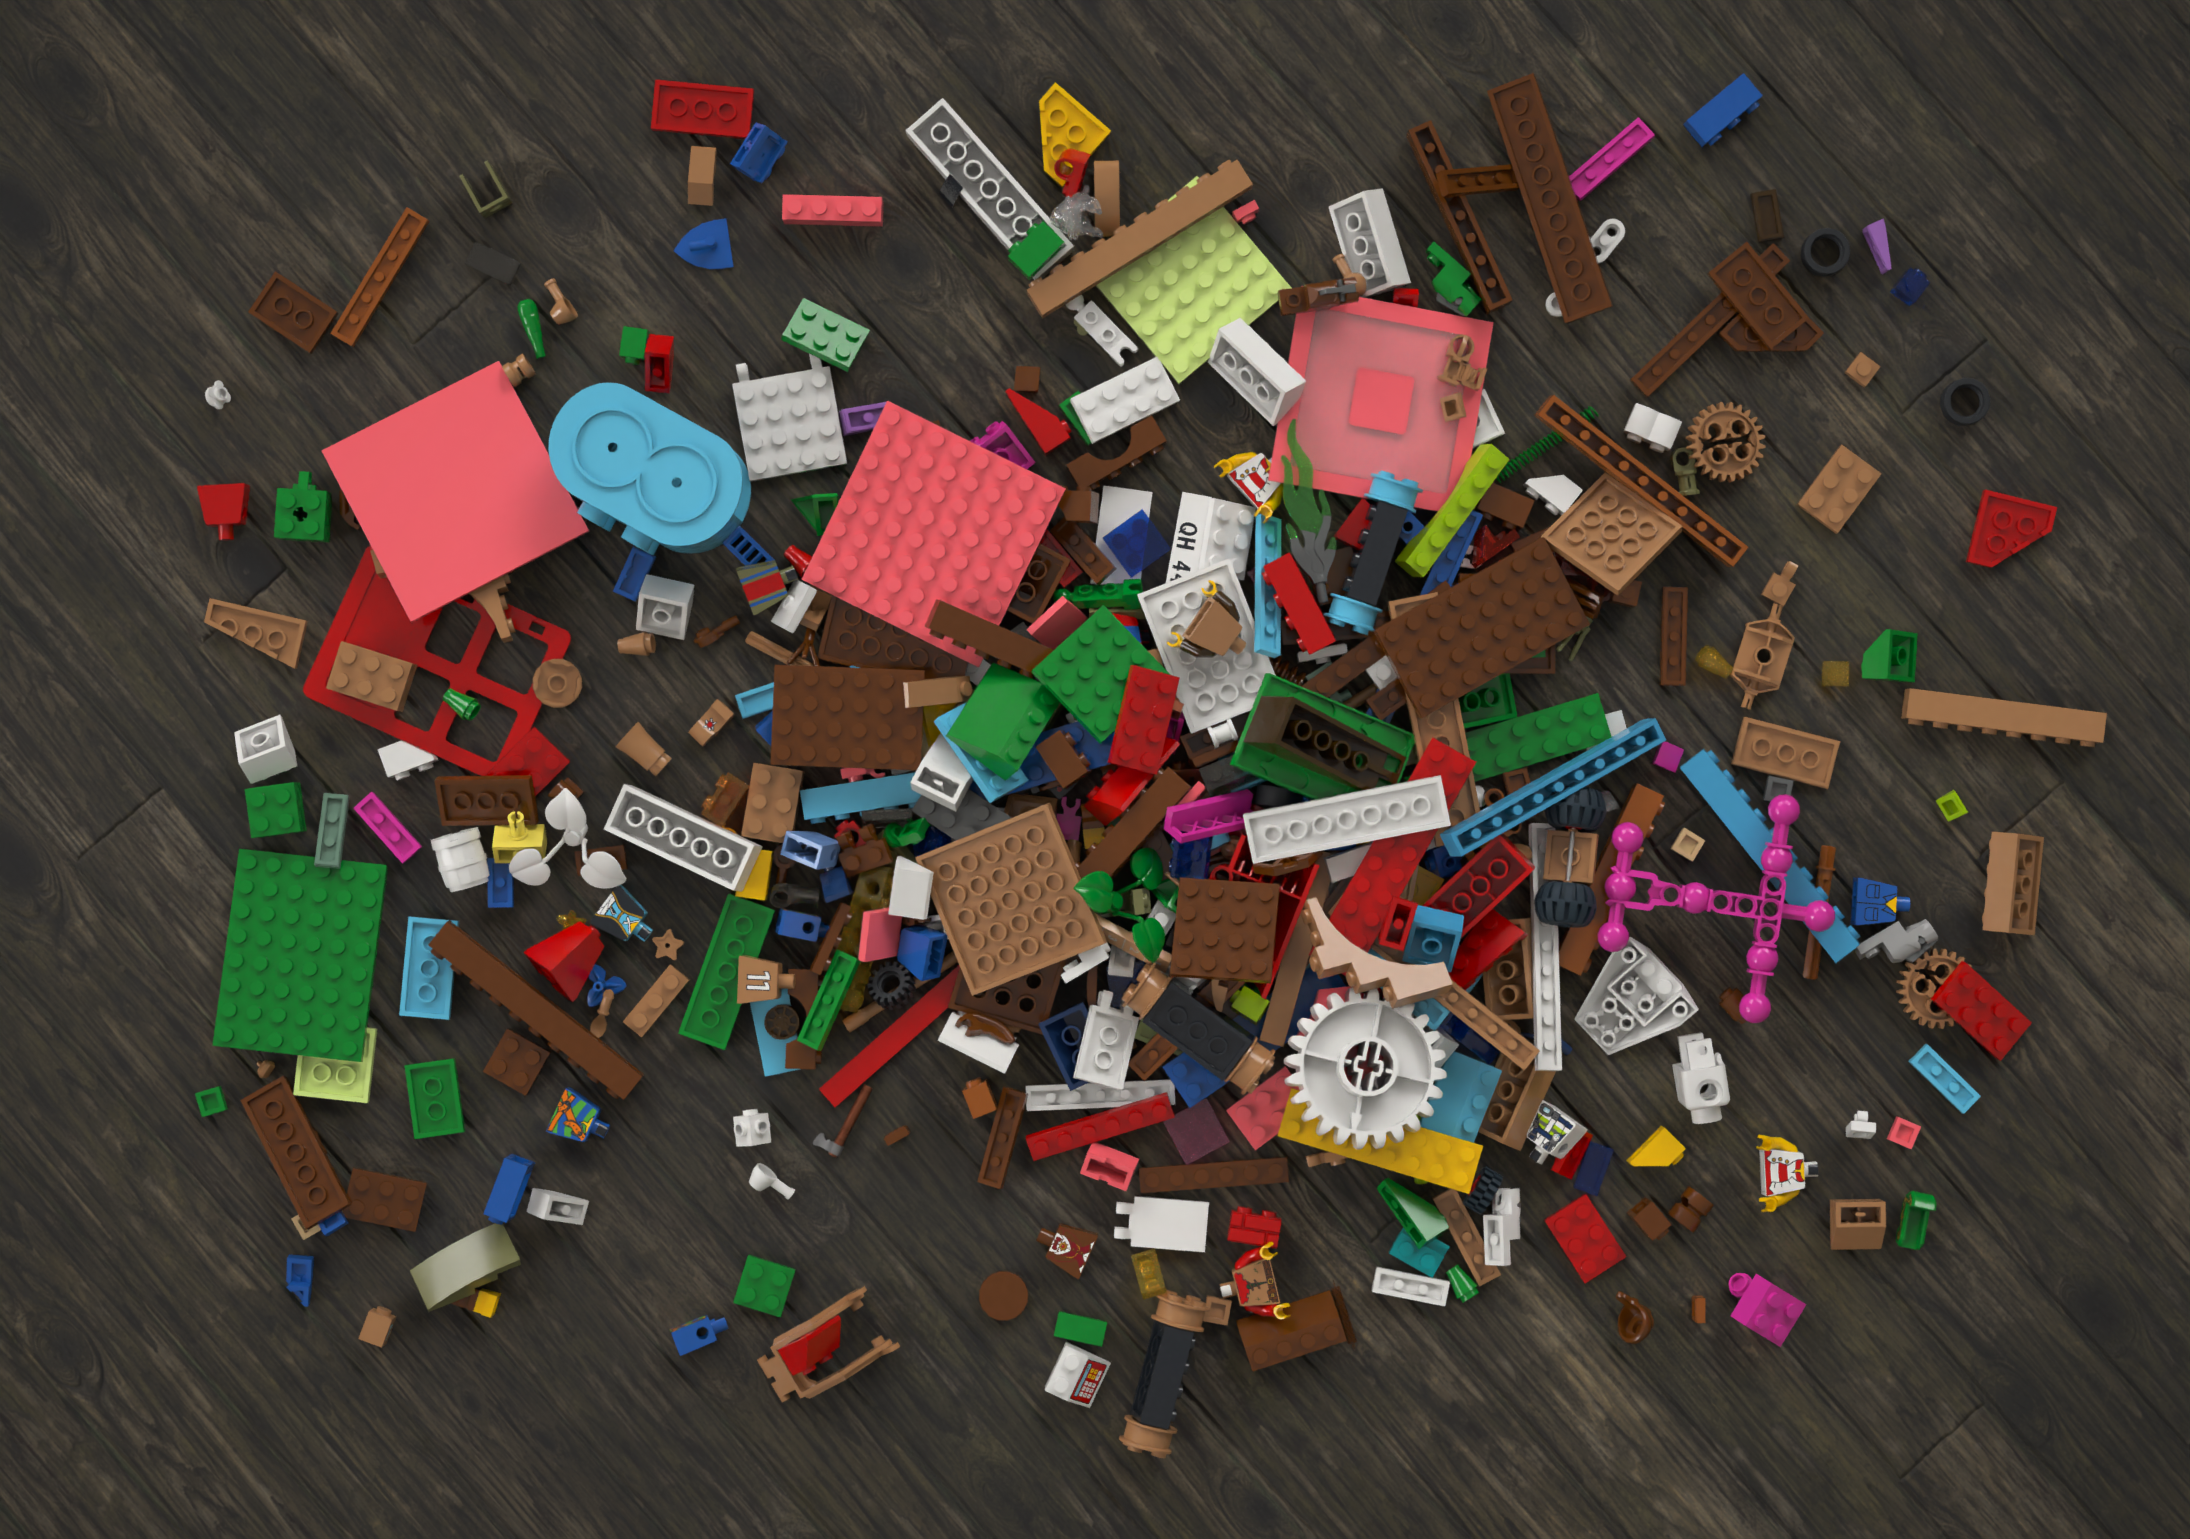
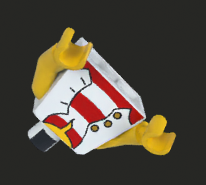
M1254 452L1236 454L1227 460L1219 461L1214 465V468L1219 466L1223 469V473L1219 476L1222 478L1227 475L1253 507H1256L1257 511L1254 516L1256 517L1259 513L1263 514L1265 520L1262 523H1266L1280 505L1285 489L1283 483L1268 481L1272 458L1268 460L1262 453L1257 455Z
M1758 1135L1757 1138H1762L1763 1140L1760 1147L1756 1146V1149H1759L1761 1194L1769 1196L1760 1197L1759 1202L1766 1203L1765 1209H1762L1761 1212H1773L1776 1207L1786 1204L1799 1194L1800 1189L1805 1188V1177L1818 1176L1817 1162H1804V1155L1797 1150L1796 1145L1782 1137Z

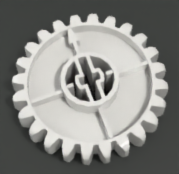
M1353 987L1346 991L1345 1002L1337 993H1332L1327 997L1328 1009L1319 1003H1315L1310 1008L1311 1015L1315 1021L1301 1018L1297 1022V1027L1305 1036H1292L1288 1039V1044L1298 1051V1054L1284 1058L1286 1066L1296 1069V1073L1284 1080L1285 1084L1288 1086H1298L1300 1090L1290 1101L1293 1105L1306 1103L1308 1106L1303 1112L1301 1119L1306 1122L1317 1117L1320 1121L1316 1128V1134L1319 1136L1334 1129L1333 1140L1336 1145L1343 1144L1351 1135L1352 1145L1357 1150L1365 1146L1368 1137L1373 1147L1380 1149L1385 1145L1386 1134L1394 1143H1399L1404 1139L1403 1127L1410 1132L1415 1133L1419 1131L1421 1125L1416 1115L1425 1118L1431 1117L1434 1114V1110L1427 1100H1437L1443 1096V1092L1434 1086L1433 1082L1447 1077L1445 1070L1435 1067V1062L1446 1057L1445 1051L1432 1049L1431 1044L1440 1038L1439 1032L1431 1031L1425 1033L1423 1030L1429 1021L1428 1015H1420L1414 1019L1411 1016L1415 1006L1414 1003L1392 1009L1390 1002H1387L1385 998L1382 1001L1379 1000L1377 988L1366 991L1362 999L1360 993L1355 994ZM1359 1045L1357 1056L1351 1060L1345 1059L1348 1051L1352 1047ZM1369 1046L1371 1050L1367 1067L1373 1068V1071L1365 1075L1363 1087L1360 1090L1364 1069L1358 1068V1065L1366 1060ZM1380 1054L1383 1056V1059H1384L1385 1064H1386V1069H1384V1070H1383V1067H1384L1383 1061L1378 1060ZM1346 1066L1348 1075L1352 1076L1351 1083L1348 1081L1346 1074L1344 1072V1068ZM1380 1076L1385 1077L1383 1084L1377 1090L1372 1091L1374 1079Z

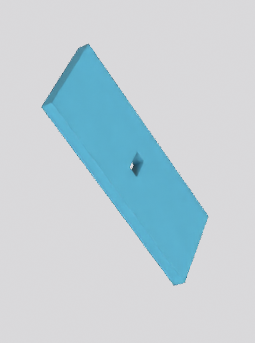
M782 989L781 998L750 1002L765 1077L799 1070L785 1069L786 1043L797 1039V1032L788 1039L779 1040L771 1037L764 1025L765 1016L771 1008L780 1004L791 1006L788 989Z

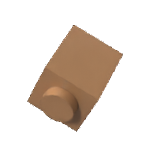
M378 1306L377 1309L369 1310L358 1339L382 1348L387 1344L397 1316L392 1315L391 1310Z

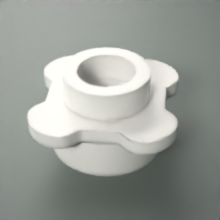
M219 380L215 381L214 386L207 388L205 392L207 402L216 409H222L223 404L231 400L230 394Z

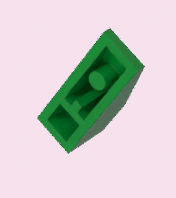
M1390 1178L1384 1179L1376 1188L1418 1249L1442 1236L1449 1228L1445 1216L1435 1206Z

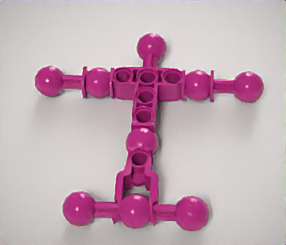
M1781 794L1774 797L1769 804L1768 814L1774 822L1772 843L1765 842L1767 847L1761 855V864L1764 868L1762 873L1765 875L1760 882L1759 895L1723 890L1713 891V889H1709L1698 882L1677 886L1658 880V876L1652 872L1632 870L1633 853L1642 846L1644 840L1641 828L1634 823L1624 822L1619 824L1612 834V843L1618 850L1616 866L1610 867L1613 874L1605 882V892L1609 898L1605 903L1610 906L1608 922L1599 928L1597 934L1600 946L1606 951L1618 952L1623 950L1628 944L1629 932L1626 926L1623 925L1625 907L1650 911L1654 905H1677V907L1683 908L1686 912L1692 914H1699L1703 911L1710 912L1712 910L1721 914L1755 918L1753 929L1755 941H1752L1753 946L1748 950L1746 956L1749 966L1747 972L1752 973L1750 993L1741 999L1739 1012L1747 1022L1760 1023L1765 1021L1771 1011V1003L1765 996L1767 975L1774 976V973L1771 971H1773L1778 963V953L1775 949L1777 945L1774 943L1779 937L1781 918L1804 921L1807 927L1816 932L1828 930L1835 921V911L1828 902L1817 900L1811 902L1807 907L1784 903L1786 890L1784 877H1787L1786 872L1793 863V857L1789 850L1793 846L1787 845L1789 825L1794 823L1800 814V806L1793 796ZM1633 877L1650 879L1651 887L1648 889L1649 899L1646 903L1629 901L1636 892V882ZM1772 877H1776L1779 881V887L1775 891H1770L1767 887V882ZM1667 888H1674L1676 890V898L1673 901H1666L1664 891ZM1718 895H1723L1726 898V904L1723 908L1717 909L1714 906V898ZM1744 898L1749 899L1751 902L1750 909L1746 912H1741L1738 906L1739 902ZM1768 902H1773L1776 906L1775 913L1767 916L1763 910L1764 905ZM1764 927H1769L1772 930V936L1768 940H1762L1760 937V931Z

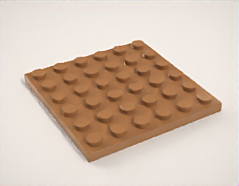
M1050 802L915 857L918 865L934 872L930 895L972 996L1107 943L1095 911L1073 889L1081 880V877Z

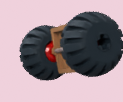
M1564 786L1562 791L1572 786ZM1583 787L1544 809L1549 825L1556 829L1565 830H1548L1543 879L1559 882H1546L1537 891L1534 900L1535 912L1538 919L1545 924L1572 928L1586 927L1593 920L1597 910L1596 897L1593 890L1586 885L1577 883L1594 884L1599 835L1581 832H1593L1599 829L1604 822L1607 810L1601 792Z

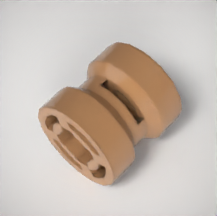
M523 353L516 357V361L508 362L502 366L514 387L520 385L526 377L531 378L536 375Z

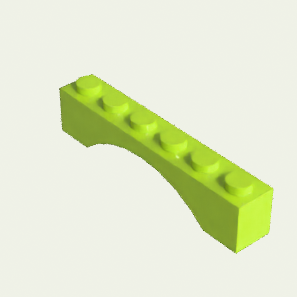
M1492 444L1479 445L1466 463L1457 485L1444 505L1430 522L1408 542L1395 562L1412 577H1424L1507 464L1509 458Z

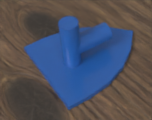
M727 219L709 221L693 228L680 240L674 252L685 261L697 267L706 269L734 267Z

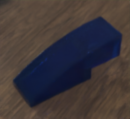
M1451 1011L1439 1025V1027L1488 1065L1492 1063L1500 1052Z

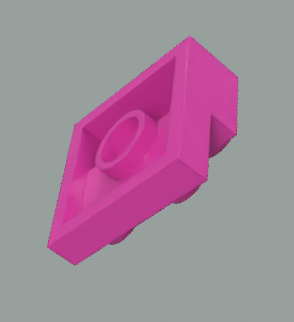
M996 421L986 428L987 434L981 439L975 437L970 440L1025 469L1036 463L1003 421L1001 423Z

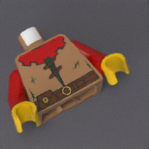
M1269 1242L1263 1247L1246 1251L1235 1262V1268L1232 1269L1234 1281L1222 1283L1220 1288L1223 1298L1237 1295L1240 1306H1244L1246 1311L1261 1316L1285 1319L1291 1315H1285L1283 1308L1290 1307V1304L1283 1303L1277 1305L1280 1303L1270 1259L1278 1253L1272 1254L1269 1252L1268 1248L1274 1245L1273 1242Z

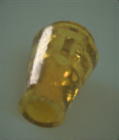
M1705 645L1695 658V661L1699 663V667L1713 672L1724 679L1733 670V666L1723 658L1714 646L1709 647Z

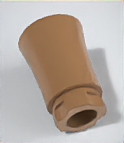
M639 722L616 745L617 749L630 756L647 771L650 770L655 776L672 759L664 753L665 750L656 743Z

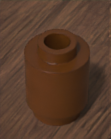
M1728 987L1719 996L1721 999L1719 1005L1734 1021L1738 1020L1740 1024H1743L1746 1020L1739 1012V1004L1745 995L1737 987L1734 989Z

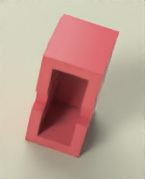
M1094 1142L1087 1152L1080 1174L1096 1180H1104L1108 1182V1185L1127 1191L1139 1159Z

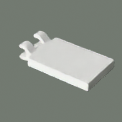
M1103 990V992L1099 991L1097 1006L1090 1005L1073 1078L1120 1091L1123 1090L1139 1017L1132 1016L1134 1010L1129 1006L1122 1007L1123 1000L1120 1005L1121 1010L1110 1007L1113 992Z
M1134 1196V1203L1117 1202L1116 1213L1130 1214L1129 1228L1115 1227L1114 1238L1131 1239V1246L1205 1252L1209 1202Z

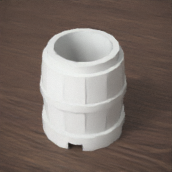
M478 827L461 830L454 834L450 833L431 840L432 849L436 851L439 865L438 870L441 872L445 886L450 889V892L471 888L489 881L488 876L490 874L486 860L487 855L484 853L479 839L481 835Z

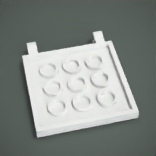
M809 354L812 365L811 370L755 380L749 379L746 363L736 365L739 383H733L732 385L750 481L847 464L830 366L822 367L821 359Z

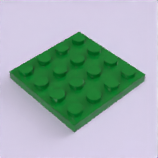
M1104 605L1031 671L1100 744L1116 729L1130 665L1169 674Z

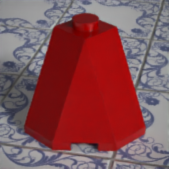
M579 921L528 948L523 953L532 966L553 984L552 987L558 993L573 1002L579 995L604 945L599 939L601 936L600 932L594 926L590 925L588 927Z

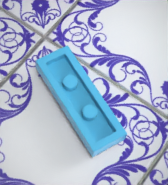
M1925 1044L1908 1061L1962 1114L1981 1097L1928 1044Z

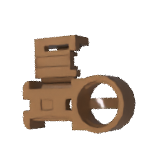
M1461 334L1450 340L1445 355L1449 358L1443 374L1438 375L1437 379L1443 383L1448 382L1453 387L1461 384L1478 391L1487 369L1478 368L1476 370L1468 363L1470 356L1474 352V342L1469 336ZM1457 339H1463L1456 354L1453 351V343ZM1468 343L1469 351L1465 356H1462L1466 344ZM1478 372H1480L1477 382L1475 384L1474 382L1477 377Z

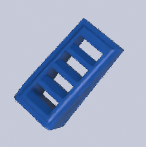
M738 526L723 541V544L745 566L756 564L763 556L767 559L765 562L774 560L741 526ZM743 535L745 538L734 548L732 544ZM750 542L752 546L741 555L739 552ZM757 549L759 553L748 562L746 559Z

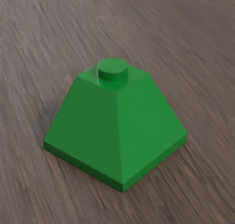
M1886 629L1863 654V662L1861 664L1862 678L1915 683L1918 633Z

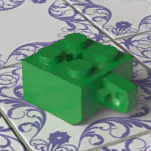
M299 471L298 484H293V489L277 488L274 538L330 543L332 493L317 490V486L312 485L311 472ZM302 511L308 513L307 518L303 517L304 521L299 518L300 513H303Z

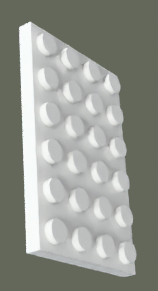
M1230 558L1137 594L1166 670L1170 675L1180 677L1176 696L1184 704L1182 712L1191 734L1251 711L1265 673L1273 675L1275 673L1269 657L1254 652L1255 622ZM1209 580L1216 584L1217 591L1221 590L1236 605L1240 615L1239 624L1242 626L1238 637L1246 642V646L1240 654H1236L1228 649L1224 656L1217 654L1213 658H1199L1182 651L1180 647L1175 648L1167 644V641L1172 644L1177 642V636L1171 634V632L1179 633L1182 636L1208 599L1203 594L1201 588L1206 592H1211L1213 586L1208 583Z

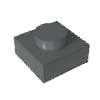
M1767 776L1763 800L1771 802L1774 797L1781 794L1791 796L1793 781Z

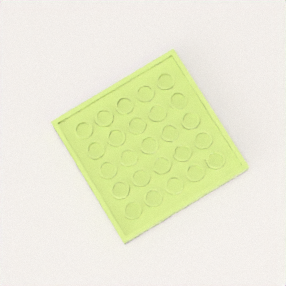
M1196 176L1184 187L1188 186L1189 188H1192L1193 186L1197 185L1198 183L1196 180L1199 179V177ZM1176 194L1173 195L1168 201H1171L1172 199L1176 198ZM1224 207L1096 285L1153 355L1158 357L1164 368L1178 384L1209 360L1219 328L1239 318L1248 326L1251 325L1279 301L1278 290L1291 288Z

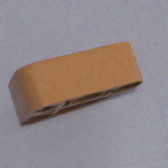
M1094 161L1095 237L1114 236L1113 231L1120 227L1119 161Z

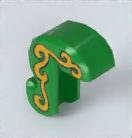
M1910 1191L1906 1194L1901 1208L1900 1227L1896 1232V1243L1898 1246L1914 1250H1920L1923 1247L1929 1212L1936 1211V1199L1933 1195L1917 1191Z

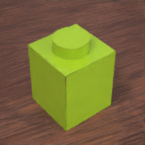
M1246 986L1241 991L1238 989L1230 999V1002L1233 1003L1231 1010L1256 1026L1270 1004V1001L1261 998L1259 994Z

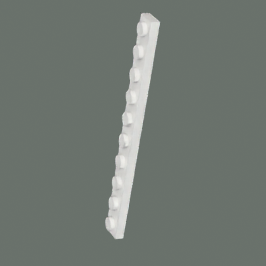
M1548 823L1529 824V847L1532 851L1530 862L1535 866V869L1530 873L1534 1046L1540 1050L1535 1057V1071L1562 1070L1558 926L1541 922L1537 917L1534 905L1537 891L1541 885L1546 882H1557L1543 879L1548 830H1555Z

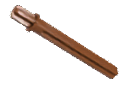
M1822 845L1819 865L1816 866L1818 872L1815 887L1821 886L1829 896L1832 873L1836 870V868H1833L1836 848ZM1810 930L1803 977L1814 980L1818 978L1822 945Z

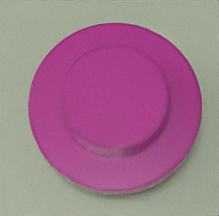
M1745 1273L1734 1274L1729 1280L1730 1292L1734 1296L1741 1298L1751 1283L1752 1278Z

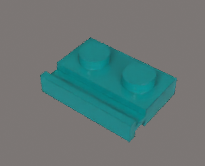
M1403 1227L1388 1253L1433 1278L1450 1246L1435 1239L1421 1249H1418Z

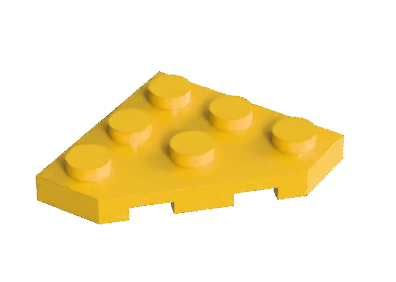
M1055 82L1039 100L1044 172L1063 188L1066 181L1059 178L1054 171V165L1062 152L1066 149H1075L1092 155L1108 137L1111 130ZM1064 162L1068 167H1073L1071 163Z

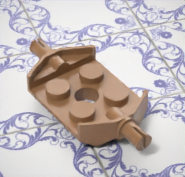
M1773 603L1770 616L1766 620L1745 624L1746 629L1733 670L1729 674L1745 690L1742 705L1740 706L1742 708L1751 710L1754 697L1758 693L1779 689L1795 639L1790 631L1780 623L1781 620L1779 618L1783 608L1782 605ZM1765 649L1769 652L1770 659L1767 663H1761L1758 660L1757 653L1759 650Z

